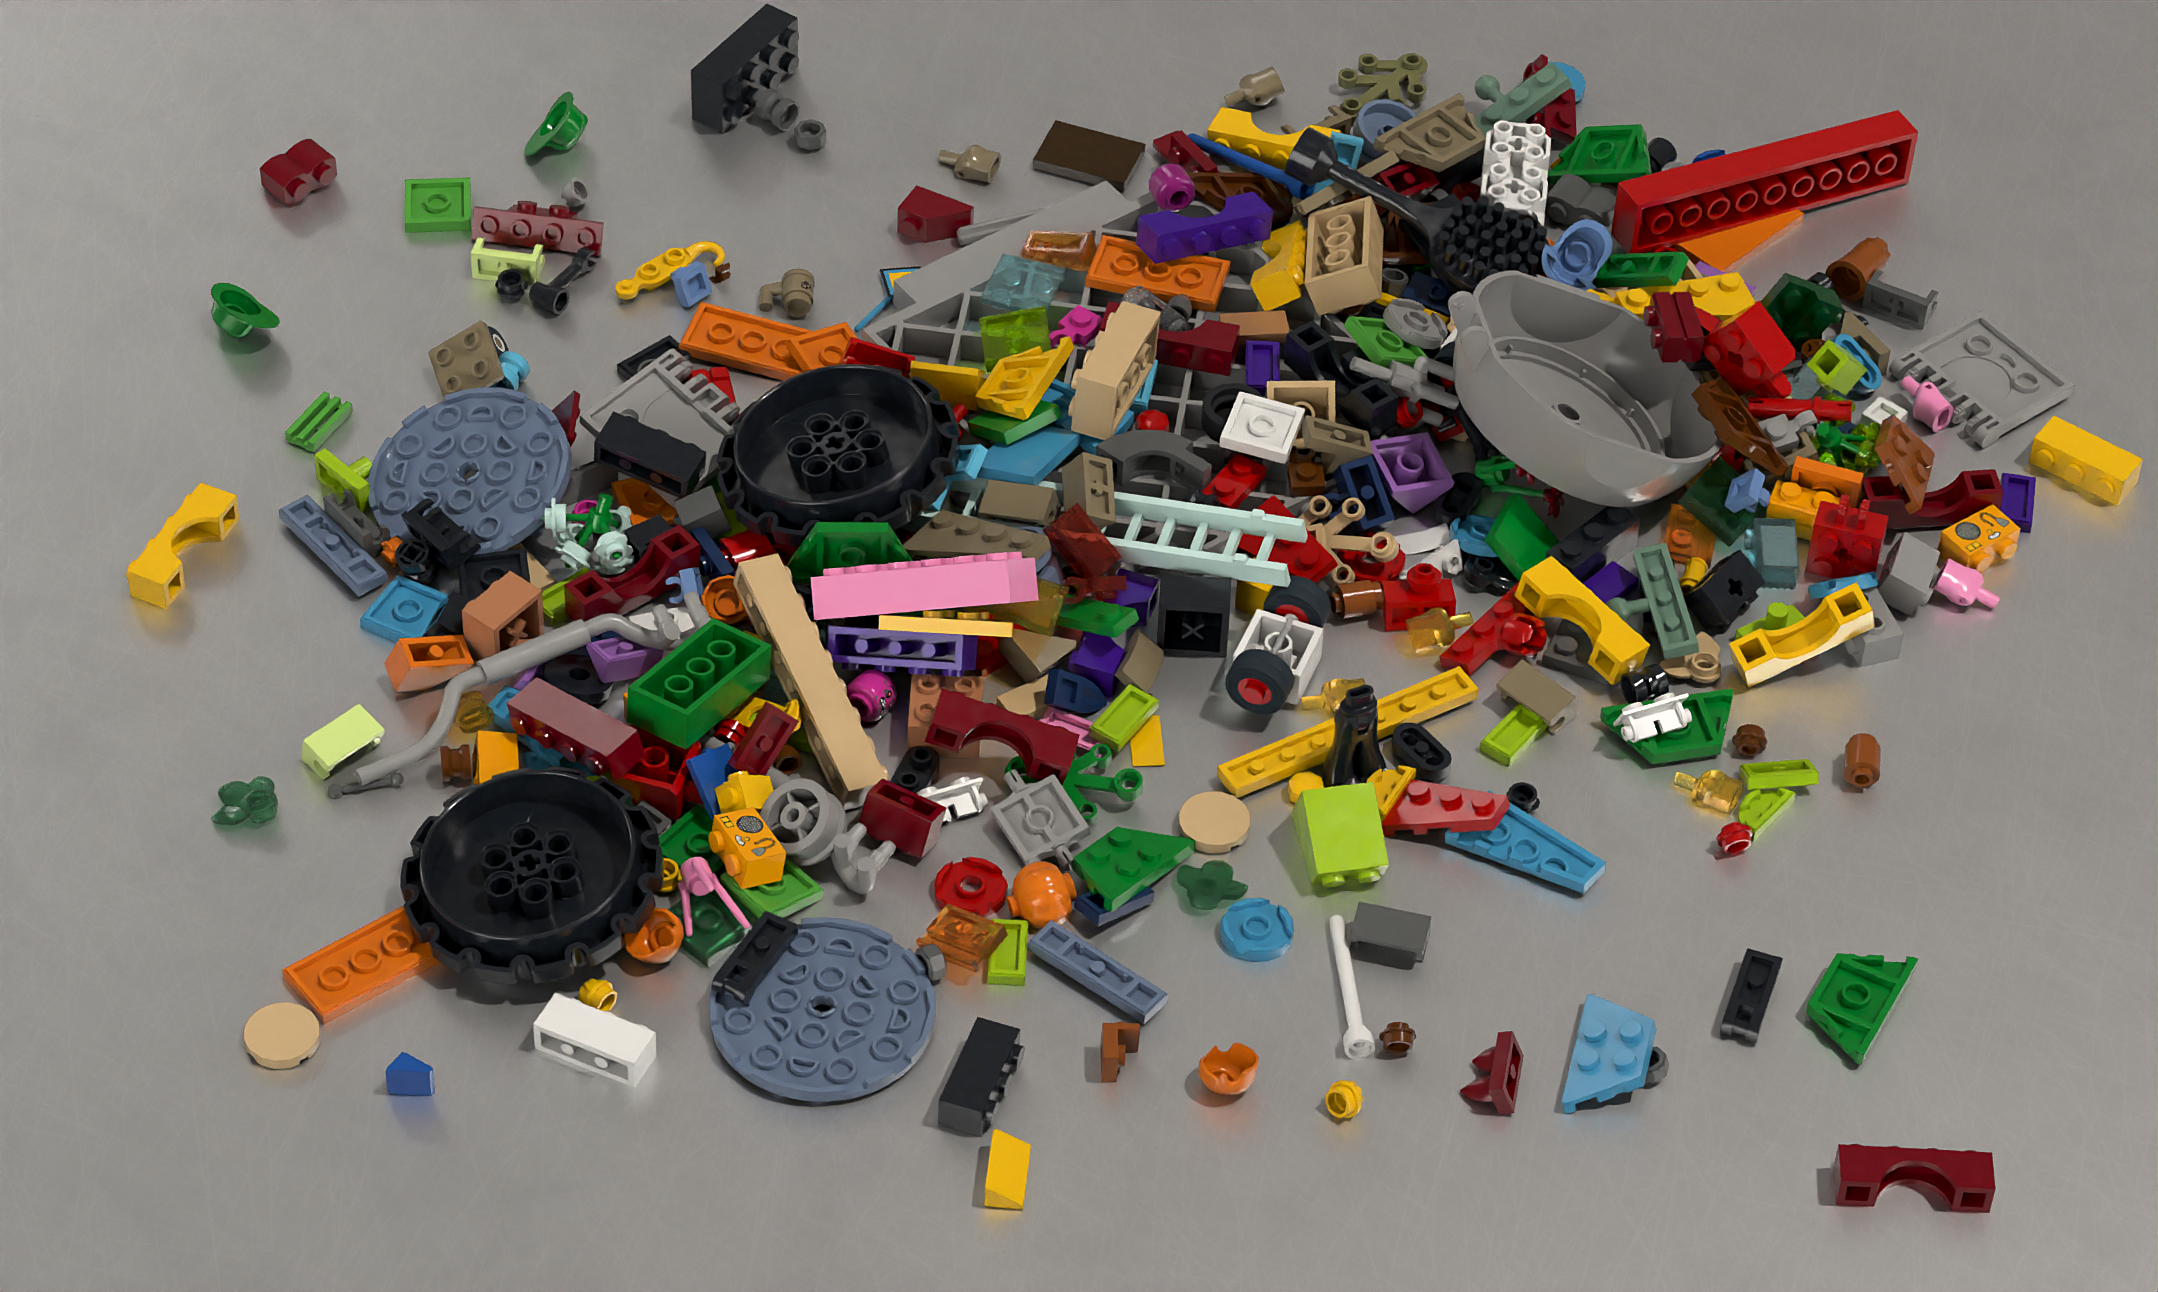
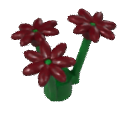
M1505 455L1492 456L1491 459L1479 460L1476 463L1475 476L1481 479L1482 487L1490 486L1492 493H1519L1520 495L1543 498L1544 502L1550 503L1547 516L1553 515V518L1559 516L1560 506L1565 504L1562 497L1564 492L1552 486L1551 489L1545 488L1542 491L1505 485L1504 481H1508L1510 478L1511 468L1518 469L1517 477H1522L1526 474L1529 484H1533L1535 476L1522 469L1513 461H1510Z

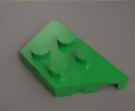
M1641 124L1585 127L1575 137V140L1558 154L1561 161L1551 171L1548 170L1547 181L1548 185L1556 184L1563 174H1572L1585 179L1589 183L1622 182L1652 174L1645 130Z
M817 522L786 566L791 571L792 583H811L810 577L823 576V569L910 562L913 560L888 523Z
M1733 689L1690 694L1682 703L1683 709L1688 708L1692 716V721L1688 722L1686 727L1662 734L1658 722H1654L1658 733L1656 736L1634 743L1630 740L1626 742L1651 764L1721 754L1733 699ZM1649 700L1641 703L1645 706L1654 703V701ZM1633 703L1602 707L1601 721L1623 739L1621 728L1624 725L1614 726L1613 723L1622 714L1621 710Z
M1116 827L1074 856L1072 869L1080 879L1086 881L1087 887L1093 894L1100 893L1105 899V909L1113 912L1194 853L1195 841L1189 838Z
M1837 953L1808 1001L1806 1013L1856 1063L1862 1065L1915 972L1918 958L1906 956L1905 962H1885L1884 955L1862 957L1855 954Z

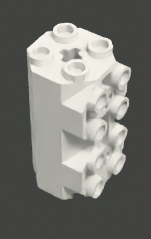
M1498 121L1494 124L1493 129L1486 133L1480 197L1487 196L1489 198V206L1494 207V204L1497 202L1503 203L1505 206L1504 211L1507 213L1511 210H1516L1521 220L1531 218L1535 229L1541 226L1544 227L1551 138L1545 134L1546 130L1540 124Z

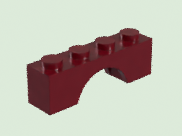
M1108 302L1099 331H1105L1110 313H1116L1120 303ZM1207 319L1200 326L1188 331L1172 332L1159 328L1155 359L1158 360V364L1230 377L1238 352L1240 325Z
M1995 469L1962 471L1946 487L1926 492L1922 508L1910 515L1904 506L1908 503L1909 496L1901 485L1894 487L1889 476L1863 477L1858 509L1863 499L1870 500L1869 512L1889 516L1887 529L1954 525L1992 504L2000 510L2003 490Z
M678 525L651 539L640 561L624 574L613 578H602L594 570H591L564 584L566 615L572 621L582 619L583 622L608 613L624 615L679 586L677 583L666 585V580L670 577H680L679 571L689 568H699L701 574L700 544L683 527Z
M942 688L924 742L959 753L965 746L975 741H998L1008 745L1018 753L1024 762L1028 777L1041 781L1054 774L1060 784L1063 785L1070 770L1080 734L1071 732L1061 726H1053L1035 720L1029 715H1020L1002 709L993 703H985L967 697L961 692Z
M1838 1144L1833 1166L1835 1202L1837 1205L1875 1206L1879 1196L1887 1189L1902 1184H1914L1936 1192L1944 1199L1951 1211L1990 1213L1996 1190L1992 1152Z

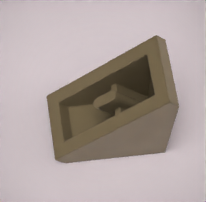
M1013 629V637H1002L998 641V650L1026 683L1045 676L1049 673V669H1055L1067 659L1076 647V640Z

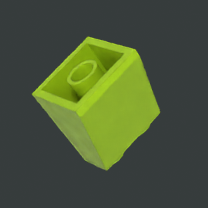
M1374 782L1303 790L1291 814L1312 885L1323 883V887L1331 888L1344 884L1345 880L1358 879L1360 883H1370L1379 880L1380 876H1383L1387 870L1389 862Z

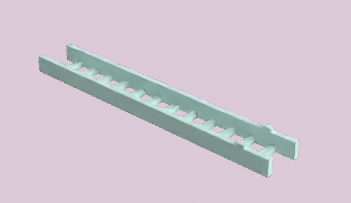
M977 477L975 480L952 481L939 511L921 510L910 522L899 527L901 529L919 531L935 514L943 510L951 490L971 493L962 515L1013 528L1025 526L1041 528L1048 536L1052 552L1288 587L1291 581L1287 564L1267 561L1275 540L1282 539L1305 543L1308 537L1304 519L1265 514L1263 510L1253 509L1250 512L1115 491V514L1133 517L1124 539L1103 536L1106 527L1093 534L1067 531L1065 529V515L1059 529L1039 527L1038 523L1029 521L1026 524L1006 522L1007 518L996 517L995 520L974 517V514L985 493L989 480ZM1041 481L1036 485L1054 488L1062 507H1064L1063 484ZM1144 519L1165 522L1157 544L1136 541ZM1177 524L1198 527L1190 549L1168 546ZM1210 529L1231 532L1223 554L1201 551ZM1243 534L1264 537L1256 559L1247 558L1245 554H1235Z

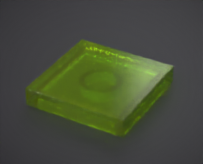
M1045 306L979 318L987 372H991L1000 359L1023 353L1034 347L1041 346L1043 352L1052 350Z

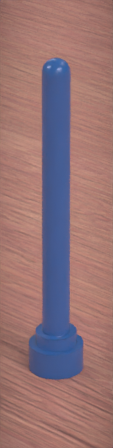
M1191 133L1187 135L1202 151L1286 186L1290 194L1298 199L1305 200L1314 192L1316 184L1308 186L1285 174V171L1197 134Z

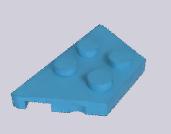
M1587 994L1561 1101L1564 1113L1577 1111L1575 1104L1596 1097L1599 1103L1613 1098L1618 1093L1630 1092L1644 1086L1657 1031L1654 1019L1593 994Z

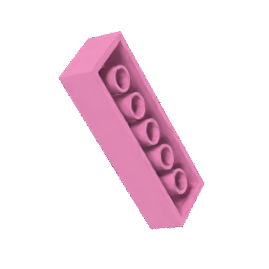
M1022 551L823 569V576L810 577L814 620L1039 600L1035 558H1022Z

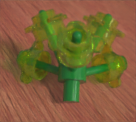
M1828 393L1824 395L1823 399L1831 401H1848L1845 400L1843 397L1837 396L1834 393ZM1852 401V412L1855 410V406H1856L1853 401ZM1823 421L1824 423L1817 427L1818 434L1815 437L1813 436L1812 444L1821 462L1833 461L1838 467L1857 471L1855 466L1857 465L1862 467L1861 473H1864L1863 477H1866V472L1869 468L1876 469L1882 463L1875 450L1880 431V425L1877 422H1872L1868 426L1859 423L1852 429L1850 434H1843L1837 428L1846 422ZM1843 449L1856 454L1854 464L1843 463Z

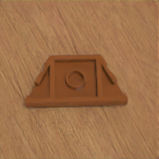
M1893 414L1882 420L1875 450L1886 467L1894 487L1901 484L1907 492L1909 500L1904 506L1911 515L1922 508L1935 453L1904 422Z

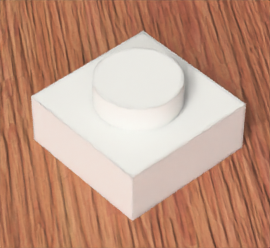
M1880 396L1861 413L1860 424L1879 434L1882 420L1894 414L1905 423L1908 411Z

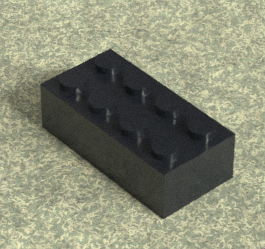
M766 3L691 69L692 119L724 134L732 125L737 124L741 117L751 108L755 107L759 96L769 88L776 89L781 81L789 74L794 73L799 65L798 18Z

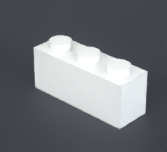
M557 993L552 996L533 1023L535 1049L634 1088L657 1056L656 1032L649 1030L644 1025L631 1023L616 1017L611 1012L598 1010L583 1004L575 998H568Z

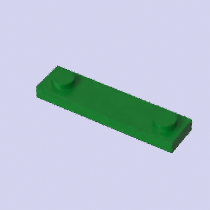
M1684 252L1610 254L1606 262L1598 270L1597 276L1593 279L1592 283L1596 288L1675 286L1681 278L1690 258Z
M1054 592L1049 598L1035 606L1018 610L1019 616L1113 638H1117L1139 620L1136 609Z

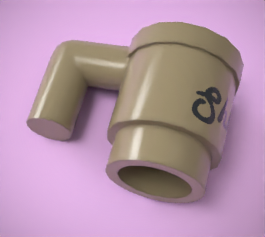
M791 269L783 275L782 281L763 285L760 288L759 309L763 312L771 311L773 296L782 295V304L789 316L800 318L808 315L813 305L814 276L804 269Z

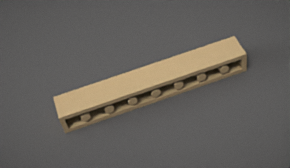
M778 553L739 562L733 584L758 636L762 641L772 645L771 664L788 699L798 700L802 717L801 727L834 796L842 803L844 810L863 806L867 792L882 778L889 781L888 772L883 764L880 765L875 755L873 740L870 736H866L861 726L860 714L856 707H852L847 697L846 685L841 678H838L833 668V659L830 652L824 650L819 639V630L816 623L811 622L808 617L803 596L797 594L793 586L790 569L788 566L783 565Z

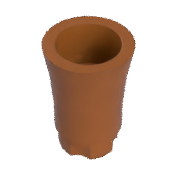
M1878 237L1873 239L1866 238L1842 258L1834 261L1827 267L1825 275L1831 280L1834 291H1836L1839 298L1846 301H1857L1863 297L1868 280L1871 279L1876 270L1882 271L1890 259L1891 254L1884 240Z

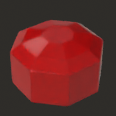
M1156 409L1145 410L1136 417L1135 429L1169 432V421L1166 414Z

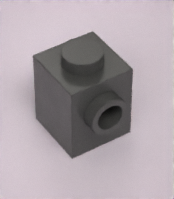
M711 485L673 502L678 516L673 518L675 525H680L690 535L691 530L699 527L705 528L711 538L732 530L723 507Z

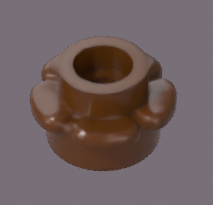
M1753 724L1740 726L1737 729L1736 735L1732 738L1733 745L1745 756H1756L1766 749L1768 743L1765 731Z
M1392 1022L1386 1026L1384 1032L1379 1034V1039L1383 1041V1049L1385 1051L1404 1053L1413 1049V1041L1416 1039V1034L1413 1029L1409 1028L1407 1023Z

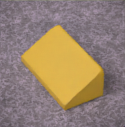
M993 1129L984 1206L1023 1209L1031 1145L997 1129Z

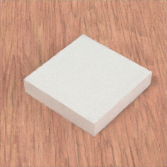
M1239 391L1220 436L1219 446L1286 464L1303 422L1305 409Z

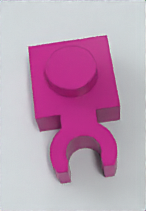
M1077 305L1058 322V330L1053 331L1049 335L1048 347L1054 348L1055 345L1060 344L1061 338L1069 336L1073 345L1079 343L1085 347L1098 335L1103 318Z

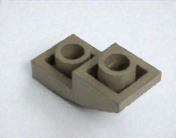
M1139 628L1135 630L1124 648V659L1114 675L1126 687L1131 684L1148 694L1161 668L1164 651Z

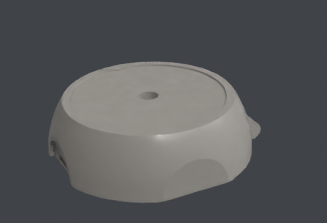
M1503 271L1489 275L1476 286L1473 294L1460 291L1449 298L1448 308L1457 328L1453 358L1454 385L1464 410L1475 426L1498 450L1522 469L1546 484L1571 496L1599 505L1623 508L1636 507L1664 497L1690 481L1711 461L1723 445L1715 436L1714 431L1716 429L1712 423L1698 412L1697 407L1699 405L1691 395L1701 385L1703 381L1702 374L1699 371H1690L1682 360H1679L1677 363H1662L1658 350L1651 347V327L1645 326L1644 320L1626 308L1601 300L1597 294L1538 274L1536 277L1519 271Z

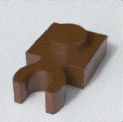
M1292 446L1289 456L1290 463L1287 465L1290 497L1322 496L1325 494L1326 485L1322 462H1315L1316 451L1310 448L1307 455H1300L1296 452V446Z

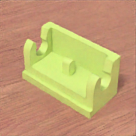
M477 237L474 248L471 251L472 278L497 281L501 272L515 269L524 274L528 285L539 282L545 263V256L541 255L543 245L536 244L532 254L483 248L485 238Z
M359 703L305 738L302 745L301 760L308 764L322 779L330 776L329 771L334 768V765L366 744L370 743L373 746L381 742L379 738L384 736L385 729Z

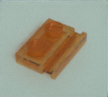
M1671 504L1664 543H1667L1671 559H1674V563L1685 565L1688 559L1691 561V558L1696 557L1703 559L1707 563L1708 569H1710L1721 512L1716 511L1714 515L1705 513L1706 509Z
M947 904L926 928L927 934L923 938L919 937L916 943L919 948L928 944H936L944 954L947 962L976 973L979 970L978 964L982 960L986 961L1008 934L1002 924Z

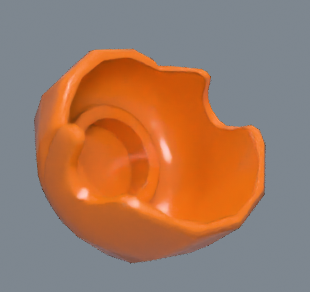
M725 575L712 579L701 594V604L705 606L711 619L714 618L731 627L739 626L749 619V616L733 584L735 576Z
M654 908L649 919L639 932L624 934L626 951L645 963L661 964L671 960L679 950L684 937L680 918L666 908Z
M1233 1043L1227 1051H1219L1218 1047L1214 1046L1206 1056L1199 1060L1198 1075L1212 1092L1227 1096L1238 1095L1246 1092L1252 1086L1258 1068L1259 1057L1252 1048L1241 1043Z

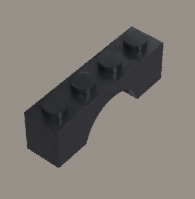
M1312 320L1286 333L1284 363L1303 381H1335V409L1357 429L1368 431L1370 439L1396 426L1399 396L1377 377L1365 384L1353 378L1339 358L1334 338Z

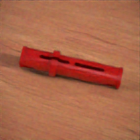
M1815 396L1814 399L1749 397L1748 410L1754 418L1770 419L1785 414L1788 420H1793L1798 414L1812 410L1817 419L1815 424H1820V421L1851 422L1852 400H1821V397Z

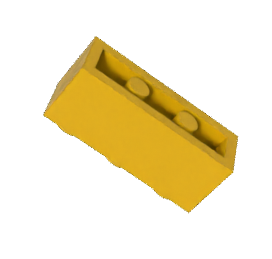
M2053 416L2034 437L2029 462L2118 506L2137 484L2143 459Z

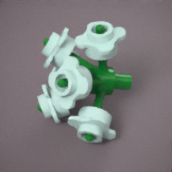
M600 494L596 507H591L588 514H567V504H556V498H552L551 508H545V515L542 516V520L545 522L546 529H552L553 538H556L557 543L562 547L556 546L554 550L562 555L559 560L565 564L567 569L571 568L577 571L579 567L587 569L591 567L587 563L591 556L587 550H591L594 547L592 533L595 532L603 535L598 539L597 545L594 548L595 553L599 557V561L593 564L594 569H605L606 574H617L626 570V564L635 561L634 556L631 555L633 548L631 545H627L628 539L624 534V530L632 527L630 521L631 510L626 506H620L618 510H610L613 497L607 494ZM567 521H585V525L579 523L567 524Z

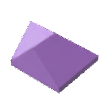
M1427 432L1370 441L1373 451L1372 457L1376 468L1391 496L1412 514H1415L1453 487L1454 481Z

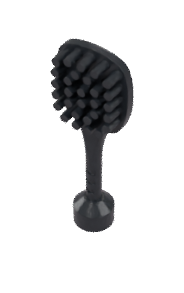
M1308 127L1300 136L1288 158L1285 174L1310 186L1329 178L1363 197L1371 196L1374 203L1386 208L1412 225L1427 240L1429 245L1428 257L1432 266L1448 281L1466 292L1473 294L1476 286L1483 279L1498 272L1519 271L1536 277L1537 274L1542 276L1544 273L1541 258L1545 244L1549 245L1546 239L1547 229L1542 226L1535 229L1533 227V220L1531 218L1519 219V213L1516 210H1511L1509 213L1505 212V206L1501 202L1495 203L1493 207L1489 206V198L1487 196H1481L1478 203L1473 202L1471 197H1464L1462 203L1442 209L1413 200L1338 161L1334 140L1311 127Z

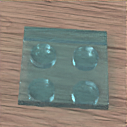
M1002 254L980 298V303L991 305L998 310L1008 309L1020 312L1031 318H1044L1061 282L1065 280L1066 269Z

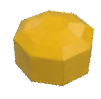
M1310 771L1297 772L1288 782L1290 801L1296 803L1303 790L1324 788L1322 778Z

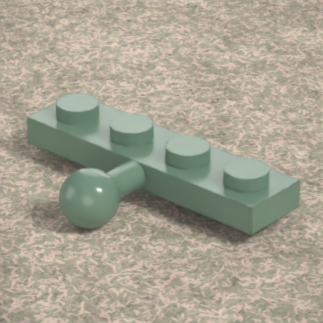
M1550 62L1505 96L1500 92V84L1495 77L1491 75L1481 76L1475 83V93L1480 99L1491 100L1494 104L1474 117L1476 119L1475 124L1481 129L1486 138V133L1492 130L1494 124L1498 121L1522 123L1571 88L1572 84L1569 78L1553 62Z
M1667 543L1632 550L1633 560L1645 598L1627 602L1623 598L1616 597L1610 599L1606 605L1617 613L1625 623L1630 619L1631 615L1650 611L1665 660L1698 653V641Z

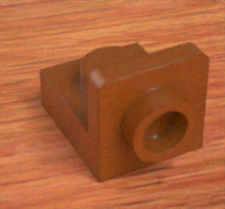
M1125 1022L1102 1023L1100 1043L1101 1082H1116L1118 1067H1125V1053L1138 1052L1140 1024Z

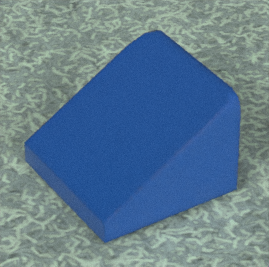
M402 1052L385 1071L387 1091L391 1094L432 1096L435 1093L433 1067L406 1052Z

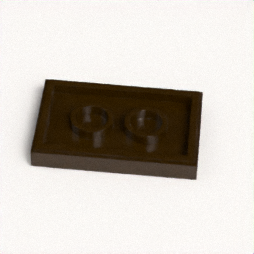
M1055 120L1033 159V168L1096 185L1107 181L1116 190L1124 192L1145 154L1146 144Z

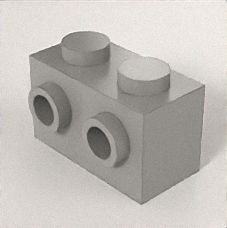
M1904 532L1888 552L1878 581L1879 585L1876 586L1884 602L1908 616L1911 615L1918 605L1924 607L1933 592V589L1929 586L1934 582L1940 571V568L1936 566L1940 552Z
M1876 586L1861 589L1873 610L1875 627L1845 641L1849 654L1854 655L1860 667L1899 659L1904 633Z

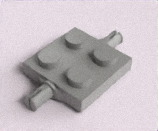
M1011 770L1012 776L1007 772L1004 780L1013 792L1006 800L991 807V812L996 822L1025 866L1033 862L1042 861L1048 857L1056 856L1063 870L1069 871V865L1073 868V856L1068 848L1073 843L1091 834L1088 824L1054 774L1039 782L1026 785L1017 770Z

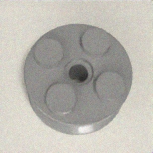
M793 779L780 785L769 795L760 812L761 818L786 851V857L796 866H811L830 856L834 852V838L838 834H844L846 828V814L842 803L834 795L826 792L820 784L810 779Z

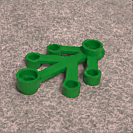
M1096 744L1090 749V752L1077 759L1075 749L1070 770L1062 787L1080 814L1083 812L1092 813L1088 816L1082 815L1088 826L1095 824L1098 819L1097 807L1094 803L1087 801L1077 788L1116 793L1119 798L1126 802L1135 801L1142 794L1143 778L1140 772L1135 769H1123L1114 778L1081 774L1093 766L1096 768H1106L1112 761L1109 746ZM1098 754H1104V755H1106V756L1103 757V758H1097V757H1095V756L1098 755ZM1016 756L1009 761L1004 774L1009 772L1012 776L1011 770L1014 769L1018 771L1019 775L1027 774L1024 762L1020 756ZM1027 775L1020 776L1026 785L1039 782V780L1030 778Z

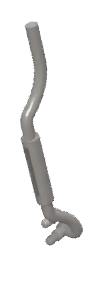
M691 591L684 595V601L688 607V614L694 627L684 632H681L679 626L670 618L665 606L660 604L652 608L653 616L658 624V630L646 629L631 622L622 615L608 613L585 622L582 619H578L507 650L476 662V667L459 673L450 679L444 690L438 716L425 736L408 748L355 769L356 779L360 786H364L427 758L439 747L449 733L458 712L461 695L467 689L482 683L485 686H489L585 646L591 642L592 637L607 631H614L642 646L671 651L710 621L711 618L705 606H702L697 593Z
M706 733L697 740L701 744V751L706 748L712 750L725 744ZM728 742L729 747H730V749H731V751H732V754H733V753H734V743ZM772 766L765 775L770 776L773 790L785 782L793 780ZM862 823L855 824L848 832L846 824L844 834H838L834 838V852L830 855L840 879L850 890L857 894H867L874 889L876 873L887 863V859L896 849L892 841H885L867 857L860 858L857 861L856 869L851 862L853 850L867 832V828Z

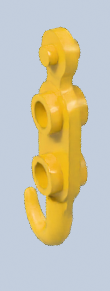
M699 241L686 248H670L637 268L634 278L619 281L615 286L616 295L621 299L628 300L635 298L639 290L643 288L646 290L657 289L672 279L670 273L679 267H687L697 256L703 253L715 254L717 259L713 262V266L718 267L725 260V251L720 245L710 241Z

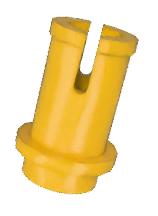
M1693 557L1691 561L1687 560L1683 577L1678 580L1683 596L1706 574L1708 565L1703 559Z

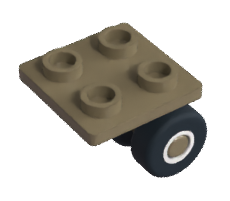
M479 321L429 351L428 354L444 401L445 395L472 388L490 387L504 379V372L499 357L502 353L509 350L500 333L493 327L487 326L485 322Z

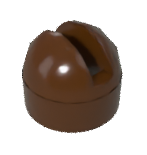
M785 744L772 765L775 769L790 776L799 771L802 766V759L794 747Z

